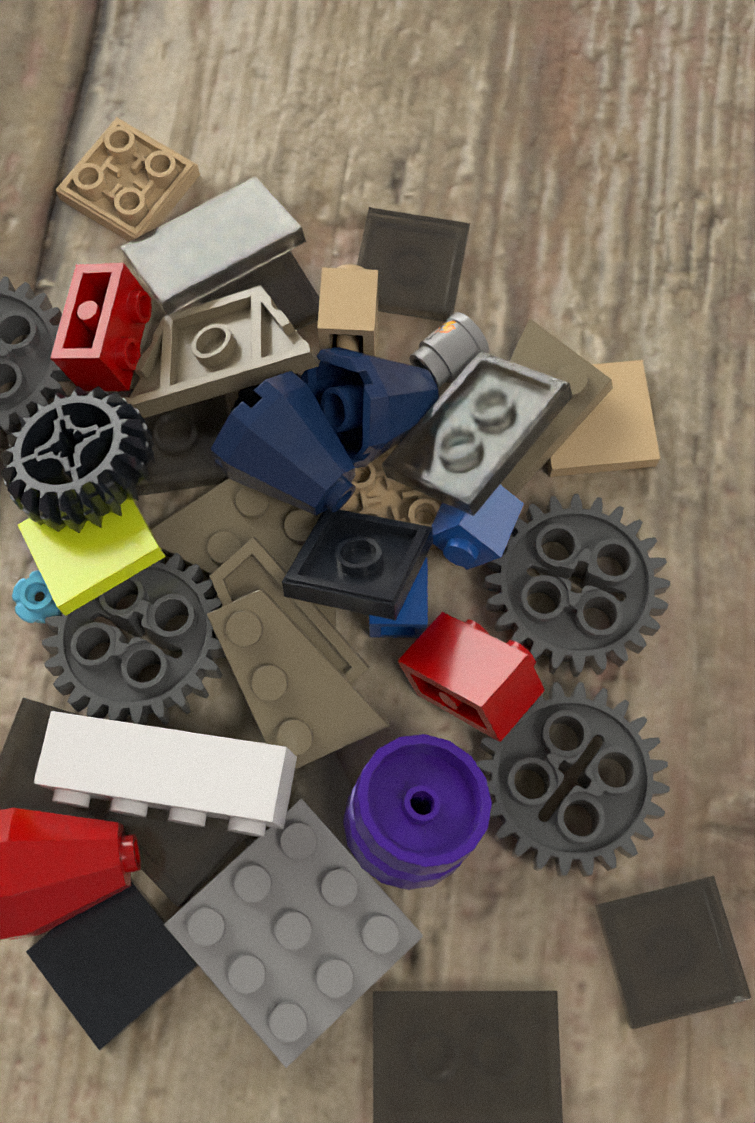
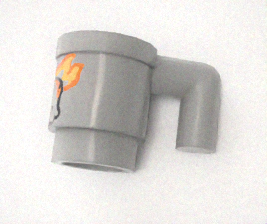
M460 312L451 315L444 324L422 340L419 344V349L410 355L411 365L429 370L438 388L445 382L452 383L472 367L482 381L463 395L462 400H466L474 405L477 412L493 399L504 375L489 356L488 342L479 327L469 317Z

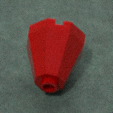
M20 808L0 810V940H17L39 936L130 887L131 872L140 871L141 868L140 850L136 835H126L123 824L119 822Z

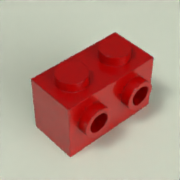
M125 263L75 265L50 359L76 386H79L84 391H92L98 386L104 391H129L134 370L141 357L140 345L145 325L151 318L152 299Z
M444 612L431 623L397 660L419 697L499 742L505 738L545 691L534 668L536 660L523 645L513 640L505 643L491 636L477 622L470 619L462 622Z

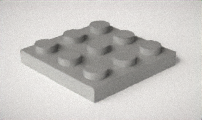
M302 798L287 811L284 829L268 828L265 831L264 837L257 838L164 924L286 1068L423 937L421 932L373 878L360 867L358 861Z

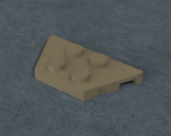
M260 285L163 316L152 336V344L143 352L134 370L140 379L131 396L123 398L127 400L128 404L131 403L134 408H137L143 418L261 384L265 379L289 371L298 373L318 367L319 360L307 341L301 338L289 319L276 307L271 297Z
M228 478L153 527L151 531L165 555L172 557L175 553L180 554L186 566L199 565L203 575L209 578L215 570L253 537H256L285 571L288 572L322 513L318 515L311 514ZM315 604L336 628V608Z

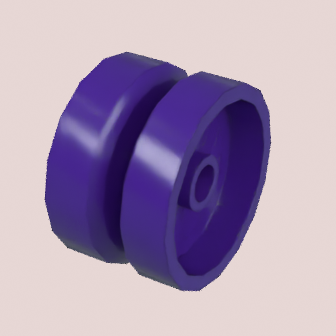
M426 734L398 737L377 749L363 768L356 785L348 797L343 819L348 848L358 861L360 867L382 884L405 890L436 885L457 870L463 860L476 848L488 829L492 801L486 777L473 758L449 740Z

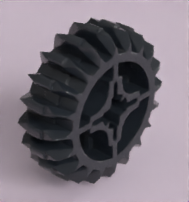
M77 386L70 397H65L56 391L54 402L47 406L36 402L37 413L31 418L19 417L21 431L7 435L11 448L0 454L5 466L0 474L4 479L8 492L11 494V500L20 510L23 509L32 521L37 522L39 525L46 524L57 532L67 525L70 529L80 533L88 520L92 524L102 527L103 516L110 512L122 516L121 504L126 499L139 501L136 486L151 482L147 468L156 463L154 451L152 450V447L155 445L152 440L153 436L139 410L134 408L131 403L128 404L127 400L117 392L109 395L108 392H105L99 386L94 388L89 394Z

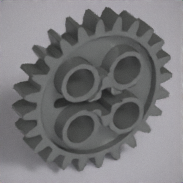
M4 276L0 281V388L6 383L16 382L11 390L0 393V430L3 429L8 435L16 432V425L21 423L19 417L31 418L37 412L36 402L44 406L49 405L47 401L50 397L55 398L56 391L67 397L58 382L71 380L50 359L62 317L60 309L58 307L52 308L44 292L35 296L27 282H24L15 291L10 279ZM29 335L23 342L12 344L17 337Z
M579 494L573 495L570 505L566 509L562 508L556 496L550 497L546 514L535 504H530L526 513L528 524L518 518L502 557L486 563L488 568L497 573L485 576L483 588L499 592V594L487 600L486 610L492 612L503 611L504 613L496 622L495 631L502 632L513 629L515 634L512 640L521 645L526 643L531 647L530 653L536 661L542 654L549 657L548 667L551 674H554L562 661L569 662L572 676L578 677L583 670L585 662L589 661L596 675H601L606 669L607 656L620 668L628 661L625 647L639 654L647 646L640 633L654 636L661 626L651 616H661L668 609L669 604L655 596L665 593L671 586L670 581L654 577L666 565V558H649L648 555L657 543V539L652 537L640 541L636 534L643 522L639 519L627 526L620 522L624 510L622 506H618L609 516L602 513L603 502L600 497L596 498L590 510L583 509ZM548 542H557L565 547L569 558L562 561L553 560L546 556L541 546ZM602 557L615 559L621 565L623 575L609 576L603 573L597 564V559ZM533 568L540 576H530L527 570ZM571 576L581 579L580 588L583 589L581 593L570 591L571 581L569 580ZM543 593L553 600L555 611L548 614L538 613L529 606L527 597L530 594ZM611 593H621L624 595L625 600L618 601ZM589 608L603 611L608 616L610 628L598 630L590 627L584 619L583 611Z
M175 553L166 564L164 558L66 616L62 614V616L46 617L45 623L53 632L58 634L42 640V646L50 654L55 655L44 663L47 670L53 676H59L53 683L54 687L63 696L70 694L67 702L77 712L87 707L86 715L88 717L104 719L108 714L109 720L126 722L128 716H131L134 724L147 725L149 714L155 713L160 721L167 725L169 724L170 707L176 705L182 712L189 714L191 710L186 697L192 692L200 697L207 698L209 694L202 680L204 677L221 679L223 674L213 662V658H226L207 616L208 613L223 607L220 599L215 598L217 592L212 580L202 582L204 575L197 564L185 570V563L181 555ZM138 595L137 600L132 606L122 610L116 609L118 602L125 596ZM179 615L188 616L187 622L182 628L177 631H164L165 625L173 617ZM97 617H104L135 637L129 642L120 629L112 625L94 622ZM145 632H147L155 645L141 638ZM100 643H110L109 649L104 656L96 660H88L90 651ZM158 647L182 652V655L179 658H173L164 654ZM151 664L161 665L160 672L154 679L144 683L137 682L138 675L143 668Z
M554 682L550 688L549 700L545 701L541 695L501 742L493 738H483L480 747L493 756L492 760L476 762L482 773L490 776V781L487 782L490 797L493 799L490 819L500 817L503 822L494 838L498 841L513 835L517 839L512 852V857L515 859L528 849L534 851V870H541L549 858L555 859L558 877L567 876L572 861H576L582 876L588 877L593 874L594 858L596 857L607 871L617 867L614 849H617L627 858L636 856L638 852L631 836L633 835L645 841L652 839L655 834L643 820L645 818L659 819L665 814V811L651 802L652 797L664 795L670 790L669 786L654 781L653 776L668 767V762L650 759L648 753L661 741L659 737L642 740L638 733L646 724L647 719L644 716L629 723L624 718L629 705L626 699L620 702L614 709L606 706L608 695L605 688H602L593 700L586 699L583 682L577 683L571 697H565L559 682ZM555 724H565L571 727L578 738L576 749L562 751L556 748L550 740L549 728ZM599 736L603 741L602 746L578 776L577 782L582 787L576 785L564 795L548 821H540L538 818L540 810L564 779L561 771L566 772L580 758L592 738ZM612 759L623 767L625 772L623 787H610L601 780L598 773L600 760ZM521 770H532L538 773L544 783L542 797L528 799L522 796L516 790L514 784L515 774ZM577 805L585 808L590 814L592 829L587 836H576L566 828L564 823L566 807Z

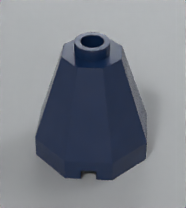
M336 347L320 350L316 356L320 360L319 366L305 370L301 375V379L309 386L355 468L365 467L426 424L438 411L439 389L429 370Z
M292 371L265 379L254 390L262 399L252 408L242 401L227 418L211 447L212 455L217 458L214 460L216 466L231 480L311 514L318 515L328 509L332 512L338 511L355 492L356 486L351 483L356 476L355 466L309 386Z

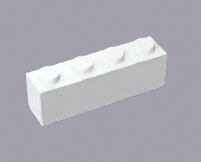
M51 711L34 784L54 791L52 801L64 805L88 808L90 798L112 801L109 811L146 817L148 807L169 810L168 820L171 822L205 827L206 817L229 820L228 831L264 837L266 826L284 829L297 757L284 746Z

